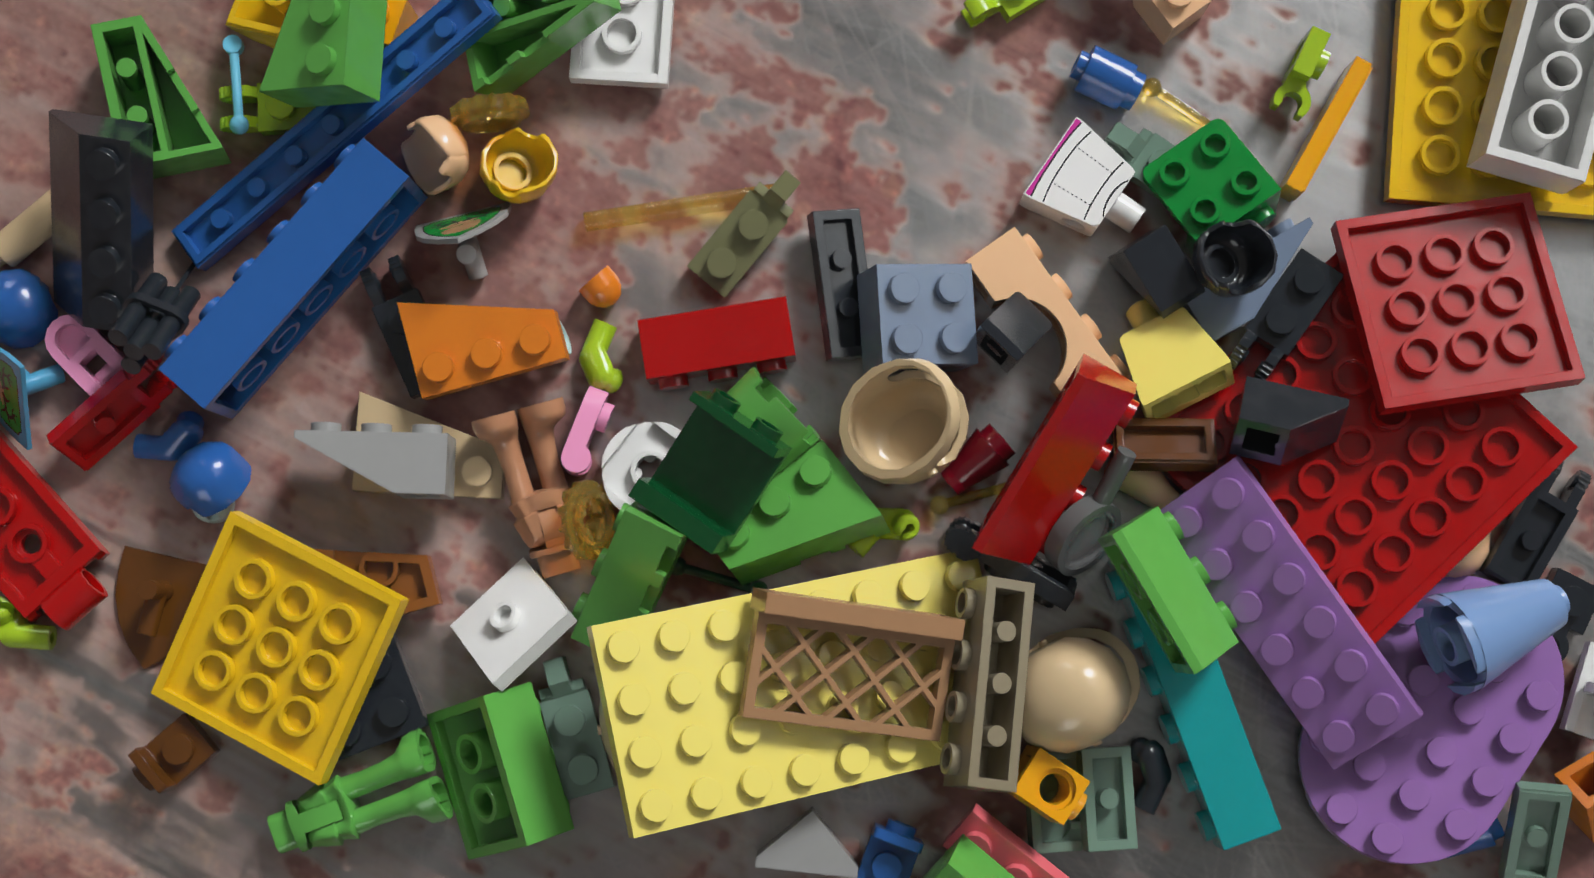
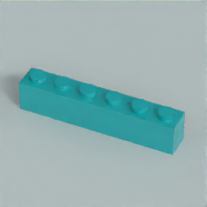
M1109 560L1108 564L1111 571L1105 573L1109 591L1115 602L1123 601L1129 619L1123 620L1125 634L1133 649L1138 647L1141 649L1147 665L1140 669L1142 679L1151 697L1158 695L1165 713L1158 716L1159 724L1169 745L1176 743L1183 761L1176 764L1177 772L1187 793L1194 791L1201 810L1195 812L1194 816L1203 839L1206 842L1212 840L1216 847L1227 850L1281 830L1282 828L1218 659L1195 675L1175 672Z

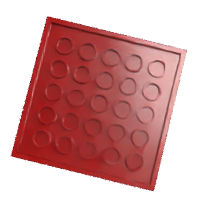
M1336 252L1325 263L1342 273ZM1342 279L1286 360L1282 358L1267 379V381L1350 399L1337 442L1282 465L1240 457L1374 644H1376L1572 454L1578 446L1521 394L1379 415L1344 279ZM1258 342L1253 344L1243 364L1235 370L1232 369L1235 380L1234 384L1167 417L1214 419L1218 462L1216 470L1237 457V455L1229 454L1236 414L1247 376L1254 378V372L1257 367L1272 352ZM1162 471L1184 493L1213 473Z

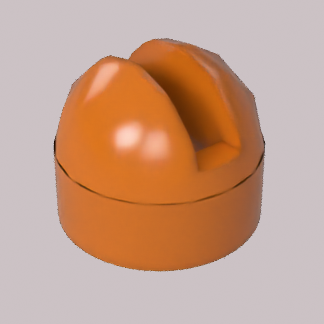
M607 265L578 292L591 305L607 308L618 301L621 296L622 287L619 277Z

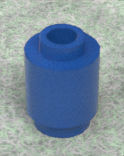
M1094 45L1090 53L1081 50L1070 71L1069 77L1076 80L1073 88L1074 91L1114 110L1121 107L1129 111L1138 98L1147 75L1137 71L1138 65Z

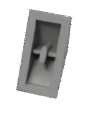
M813 806L758 850L756 855V868L848 878L858 877L857 861Z

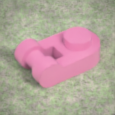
M70 315L58 317L47 328L45 345L49 354L89 396L95 393L118 371L123 369L121 361L125 354L99 329L83 327ZM99 355L106 364L96 374H93L86 365Z
M589 386L561 454L564 470L573 477L584 476L590 471L592 458L588 448L595 431L605 432L615 405L607 403L608 392L593 386Z

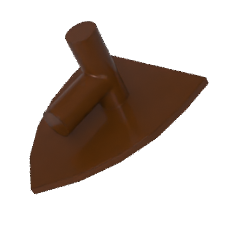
M124 546L115 593L118 621L127 646L145 670L166 659L207 564Z

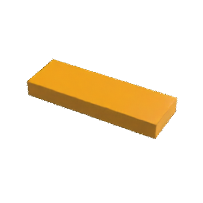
M1356 56L1342 72L1279 186L1282 189L1280 193L1281 198L1291 202L1296 200L1306 190L1373 68L1370 62Z

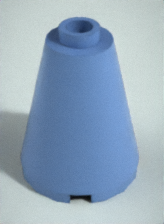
M1547 579L1439 593L1418 602L1417 608H1424L1423 617L1415 620V627L1421 649L1435 674L1445 671L1454 681V683L1447 685V687L1453 692L1465 696L1481 690L1564 627L1568 622L1570 602L1565 591Z

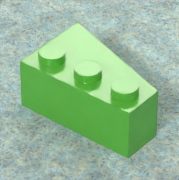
M291 0L259 92L295 108L380 102L387 0Z
M489 0L503 19L466 50L474 92L503 99L619 13L621 11L620 1Z
M141 15L90 25L111 118L153 124V179L232 163Z
M822 439L773 477L727 551L717 554L741 585H745L801 565V561L828 551L834 553L846 549L845 545L873 535L879 537L891 531L883 515Z
M636 501L631 505L624 503L612 526L615 534L608 549L605 547L602 549L591 571V575L596 577L589 594L585 592L581 594L572 612V615L577 620V624L571 638L589 647L590 643L586 627L652 614L688 540L685 535Z

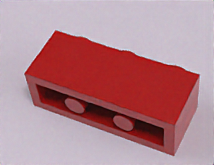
M786 296L637 320L646 379L650 385L659 384L660 391L686 388L689 386L688 379L708 376L709 383L738 379L737 371L751 369L752 367L757 368L760 375L781 373L787 371V363L796 362Z

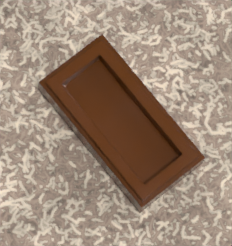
M1132 418L1125 429L1116 425L1111 433V444L1113 445L1112 458L1119 446L1130 449L1137 456L1129 471L1215 472L1218 464L1214 419Z

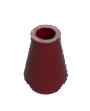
M989 423L981 431L978 428L975 429L963 445L957 458L940 474L958 495H961L968 488L1008 467L1010 464L1007 461L1016 452Z

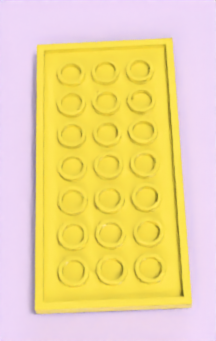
M950 552L769 590L922 611L958 618L955 613V602L959 590L963 588V581L982 577L978 559L962 561L956 557L955 553L951 554ZM752 593L586 627L629 838H638L939 765L942 749L948 743L949 721H947L944 711L939 742L741 717L738 713L755 611L750 608ZM768 623L764 646L775 660L797 642L786 626ZM797 627L803 637L812 631V629ZM827 631L809 645L823 666L827 665L846 649L834 632ZM846 634L852 643L862 637ZM877 638L859 651L872 672H875L895 656L885 641ZM895 641L901 650L910 644ZM924 645L907 658L921 679L936 668L939 647ZM803 650L780 667L794 689L817 672ZM852 657L830 674L844 696L866 679ZM763 658L760 671L767 666ZM901 664L879 681L893 702L915 685ZM952 667L947 697L953 691L954 669ZM774 673L758 685L755 706L772 708L789 695ZM824 680L801 697L813 714H822L838 701ZM932 683L929 687H927L931 693H932L933 683ZM873 687L851 703V706L861 720L870 721L886 708V705ZM920 693L899 711L910 726L926 728L930 706ZM795 703L786 709L801 712ZM844 709L836 715L837 717L850 718ZM893 716L885 721V723L898 724Z

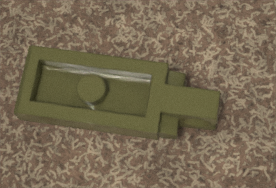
M787 170L783 172L770 189L759 182L752 191H748L687 267L725 298L787 224V219L794 210L785 202L801 182Z

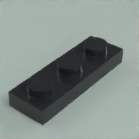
M860 209L812 211L807 215L826 362L862 358L857 275L868 269Z

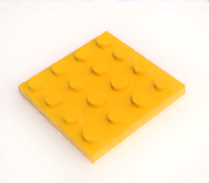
M230 511L151 694L317 785L328 783L410 599L241 511Z

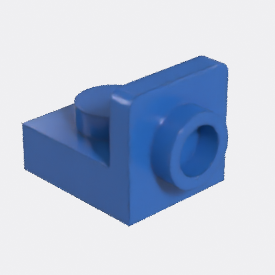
M888 818L886 826L874 822L858 866L857 878H910L918 854H921L924 846L922 839L914 837L917 828Z

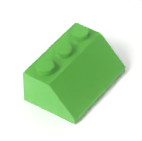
M1156 506L1097 540L1175 672L1195 675L1239 642L1232 631L1238 626L1223 601L1215 603L1205 586L1211 583V580L1203 564L1196 556L1189 559L1179 540L1184 538V534L1177 520L1169 511L1163 514L1160 508Z
M531 682L426 714L468 860L526 847L575 829L570 815L569 801L564 795L556 768L555 754L549 744L541 717V707L535 697Z

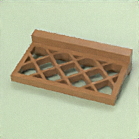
M753 587L750 608L755 611L738 715L746 718L940 742L955 640H963L965 620L942 614ZM768 623L786 626L797 642L775 660L764 646ZM797 627L812 629V631L803 637ZM826 631L834 632L846 649L827 665L823 666L809 645ZM846 634L862 637L852 643ZM875 638L883 639L895 656L875 672H872L859 651ZM895 641L910 644L901 650ZM924 645L939 647L936 668L921 679L907 658ZM803 650L817 672L794 689L780 667ZM852 657L866 679L844 696L830 674ZM763 658L767 666L760 671ZM901 664L915 685L893 702L879 681ZM774 673L789 695L772 708L755 706L758 685ZM824 680L838 701L822 714H813L801 697ZM933 683V688H932V693H931L927 687H929V686ZM873 687L886 705V708L870 721L861 720L851 706V703ZM920 693L930 706L926 728L910 726L899 711ZM795 703L801 712L786 709ZM844 709L850 718L837 717L836 715ZM893 716L898 724L885 723V721Z

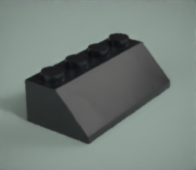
M52 109L49 111L54 302L83 327L110 331L124 311L123 303L127 296L133 292H138L147 277L154 272L153 124Z

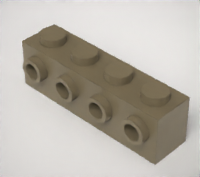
M983 576L963 581V588L957 594L955 613L958 618L965 620L963 640H955L951 666L954 669L953 691L949 693L945 705V715L947 721H949L948 743L944 745L940 756V768L944 774L943 786L986 792L1017 791L1035 583Z

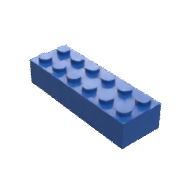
M362 138L357 145L351 144L338 155L334 162L336 169L323 183H315L305 192L300 201L302 207L290 221L283 220L273 228L266 240L268 243L267 247L256 259H248L237 269L232 279L235 283L222 297L217 296L210 300L199 314L200 322L188 336L182 335L178 337L166 350L164 357L167 360L159 367V370L202 408L233 419L358 278L359 272L366 269L428 198L405 172L365 138Z

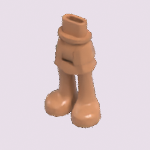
M563 397L517 409L542 486L540 490H533L518 437V421L515 410L471 422L476 437L489 443L498 457L510 495L511 504L509 509L516 517L513 525L528 548H531L529 550L530 559L537 558L543 579L581 568L575 548L581 545L579 538L574 537L577 535L578 506L573 504V489L569 488L558 457L554 436L555 425L566 414Z

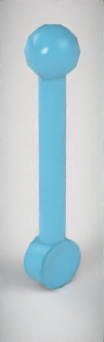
M228 35L224 38L222 45L230 59L234 116L230 120L229 126L233 133L242 135L249 129V122L243 113L239 58L245 46L239 36Z

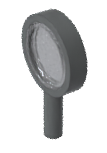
M1119 446L1094 494L1075 502L1060 516L1052 527L1045 543L1044 555L1046 560L1063 575H1078L1097 563L1105 554L1097 539L1121 526V512L1112 502L1137 457L1130 449Z

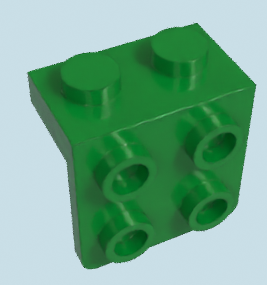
M1222 119L1210 121L1152 161L1143 170V181L1187 234L1184 252L1191 261L1194 243L1208 227L1223 220L1225 222H1240L1251 219L1265 228L1276 217L1275 212L1282 189Z

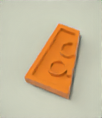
M397 302L421 398L424 400L434 399L570 360L558 312L554 309Z

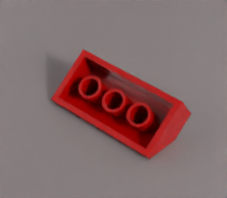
M1083 353L984 517L972 546L973 549L983 554L1028 565L1032 563L1038 551L1044 554L1047 537L1062 512L1083 498L1087 487L1080 483L1090 468L1098 472L1109 456L1113 445L1108 443L1107 439L1115 426L1118 425L1125 429L1140 404V402L1133 399L1137 387L1135 382Z

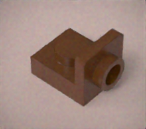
M183 713L146 746L135 748L128 754V757L135 764L132 771L137 780L148 790H156L161 794L178 788L221 750L193 716Z

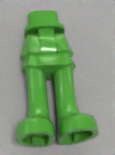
M420 728L408 732L402 736L395 753L383 761L343 777L335 775L326 784H315L297 800L286 802L284 810L269 815L267 822L278 852L283 854L296 848L305 852L312 849V847L342 846L347 839H360L362 833L404 817L419 816L431 823H440L453 817V805L446 785L438 776L419 781L402 791L364 806L361 805L359 797L380 788L434 771L437 766L436 756L426 733Z

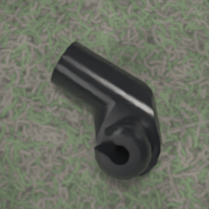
M1138 737L1130 744L1131 759L1139 764L1143 780L1134 796L1135 806L1154 815L1171 781L1172 772L1164 747L1156 740L1149 741L1145 737Z

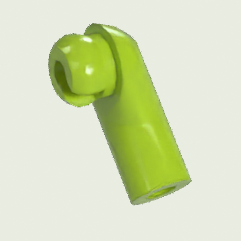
M594 319L581 349L579 363L588 384L610 394L618 391L623 383L622 371L613 368L607 354L617 328L604 321Z
M877 508L883 515L891 532L879 537L873 535L847 544V546L857 555L864 558L879 539L911 540L917 536L920 530L918 518L913 512L905 508Z
M0 596L1 643L10 648L53 650L57 641L56 627L53 625L30 624L7 597Z

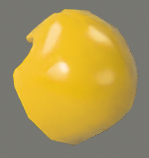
M517 127L507 131L505 134L493 137L481 152L479 174L490 192L497 198L516 204L539 199L553 183L557 173L558 153L550 138L544 133L535 136Z

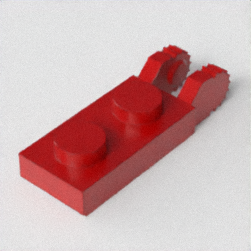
M162 355L158 360L148 359L138 374H130L123 369L118 371L46 435L49 444L84 471L90 470L161 407L159 403L169 396L173 389L177 388V385L161 371H157L150 378L146 388L141 385L152 374V371L160 366L164 356Z

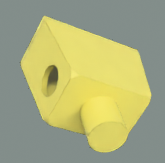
M1145 299L1136 302L1127 310L1126 317L1133 329L1123 334L1119 341L1132 377L1131 379L1137 384L1136 394L1145 418H1167L1235 383L1232 364L1228 356L1184 307L1179 308L1164 319Z

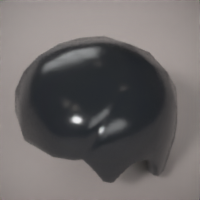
M1247 219L1240 222H1225L1223 220L1208 227L1197 238L1193 246L1192 264L1199 283L1214 294L1226 298L1241 297L1262 287L1275 273L1278 253L1272 236L1256 221Z

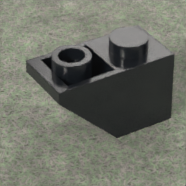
M1247 376L1236 414L1229 454L1282 465L1335 443L1348 410L1350 399Z

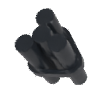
M193 262L175 287L167 286L168 281L166 277L160 273L153 272L147 277L138 292L129 294L123 303L124 311L109 331L108 338L113 344L124 346L123 350L126 355L121 361V366L127 373L138 374L148 359H160L171 341L182 335L188 327V316L200 300L201 295L192 286H185L181 291L180 288L195 268Z

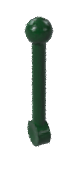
M679 557L672 572L674 576L684 573L748 593H752L753 587L768 589L763 581L756 580L752 583L741 585L736 578L686 564L682 557Z

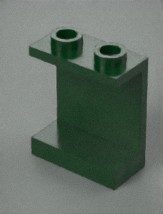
M715 388L712 393L710 391H693L688 400L697 405L654 475L652 477L639 478L628 495L710 554L727 551L792 449L780 440L783 432L779 428L760 417H756L753 422L738 411L741 406L738 400L718 388Z

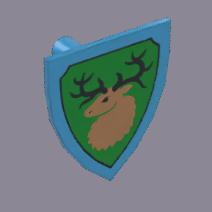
M0 347V423L23 447L30 450L32 449L28 395L64 383L65 374L58 364L30 373L14 356Z

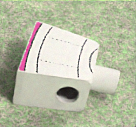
M1078 117L1074 119L1019 202L1024 208L1087 236L1093 235L1104 217L1130 233L1146 210L1145 207L1122 193L1134 175V169Z

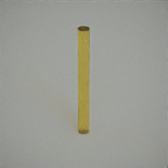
M774 183L766 184L765 186L770 189ZM756 186L583 212L586 232L733 210L748 191H752Z

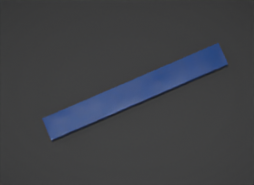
M440 0L384 48L380 102L315 107L177 225L171 232L196 268L203 271L211 268L331 166L347 146L358 143L498 24L503 18L489 0Z

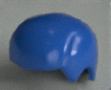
M24 269L0 271V343L13 349L34 347L45 339L47 328L52 321L58 318V309L53 303L49 287L43 281H40V277Z
M201 442L186 450L180 456L172 469L169 489L174 498L187 510L191 508L200 516L209 517L228 508L242 495L251 480V466L232 446L224 442Z

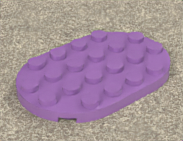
M1468 575L1456 578L1444 577L1421 600L1433 594L1500 584ZM1417 603L1375 645L1423 710V715L1335 770L1332 769L1302 726L1298 744V765L1309 805L1325 828L1354 851L1369 858L1393 864L1412 865L1445 859L1459 853L1477 841L1497 818L1515 789L1516 782H1519L1557 720L1564 694V670L1561 655L1553 635L1481 690L1463 696L1447 687V685L1454 683V681L1445 671L1435 674L1421 649L1415 620L1423 617L1424 608H1417Z

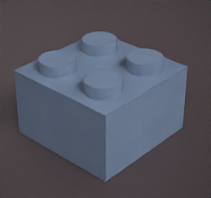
M876 264L857 275L863 374L872 367L895 359H924L935 364L944 372H957L978 364L971 264ZM899 369V370H897V371H895V372H893V373H901V372H903L904 370H918V369Z

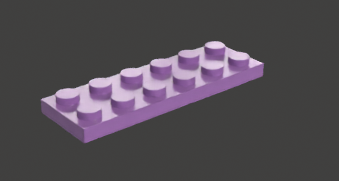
M1240 456L1233 458L1160 509L1163 514L1169 511L1177 520L1184 534V538L1179 540L1189 559L1196 556L1205 567L1211 583L1205 586L1215 603L1223 601L1229 608L1238 626L1234 630L1333 770L1423 715V710Z

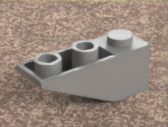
M312 422L310 430H294V438L404 499L454 500L456 439L448 433H442L443 426L414 424L412 425V432H392V425L363 423L361 424V431H342V424Z

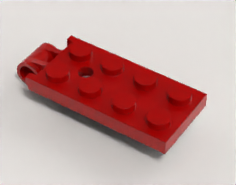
M0 430V591L25 619L36 621L42 616V613L39 611L42 607L55 624L66 631H70L108 597L104 586L85 567L95 558L104 560L110 553ZM35 534L39 537L41 546L37 552L31 554L25 549V540L30 535Z

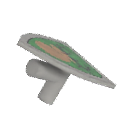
M504 202L416 225L414 230L416 239L426 244L458 243L456 256L465 265L469 280L483 278L488 275L476 235L485 232L507 218L512 210V204Z

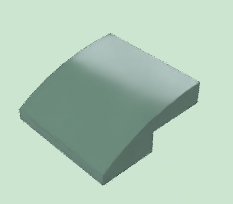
M1131 746L1087 747L1071 753L1048 752L1090 781L1084 792L1087 794V801L1078 816L1073 820L1067 819L1064 826L1048 821L1026 806L1028 845L1040 854L1082 850L1086 852L1138 849ZM1053 774L1045 776L1040 783V795L1044 801H1049L1058 792V781Z

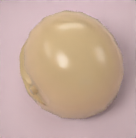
M920 358L895 359L872 367L852 385L841 407L839 435L845 455L863 475L884 484H914L934 477L957 458L967 439L969 414L963 394L938 366ZM899 369H918V370H904L903 372H901V373H899V374H897V375H895V376H890V377H888L891 373H893V372H895V371H897V370H899Z
M1073 628L1052 633L1030 649L1022 725V737L1025 741L1047 752L1071 753L1092 745L1096 747L1102 744V739L1115 732L1119 725L1125 721L1138 699L1140 674L1137 662L1130 649L1110 632L1091 628ZM1091 639H1096V640H1098V641H1101V642H1103V643H1105V644L1111 646V647L1116 651V653L1122 658V660L1124 661V664H1123V663L1120 661V659L1112 652V650H1111L1110 648H1108V647H1106V646H1104V645H1102V644H1099V643H1097V642H1095V641H1093V640H1091Z

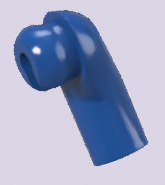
M184 411L177 416V421L163 435L137 434L133 443L134 457L139 459L178 461L186 450L201 442L204 436V419L197 412Z

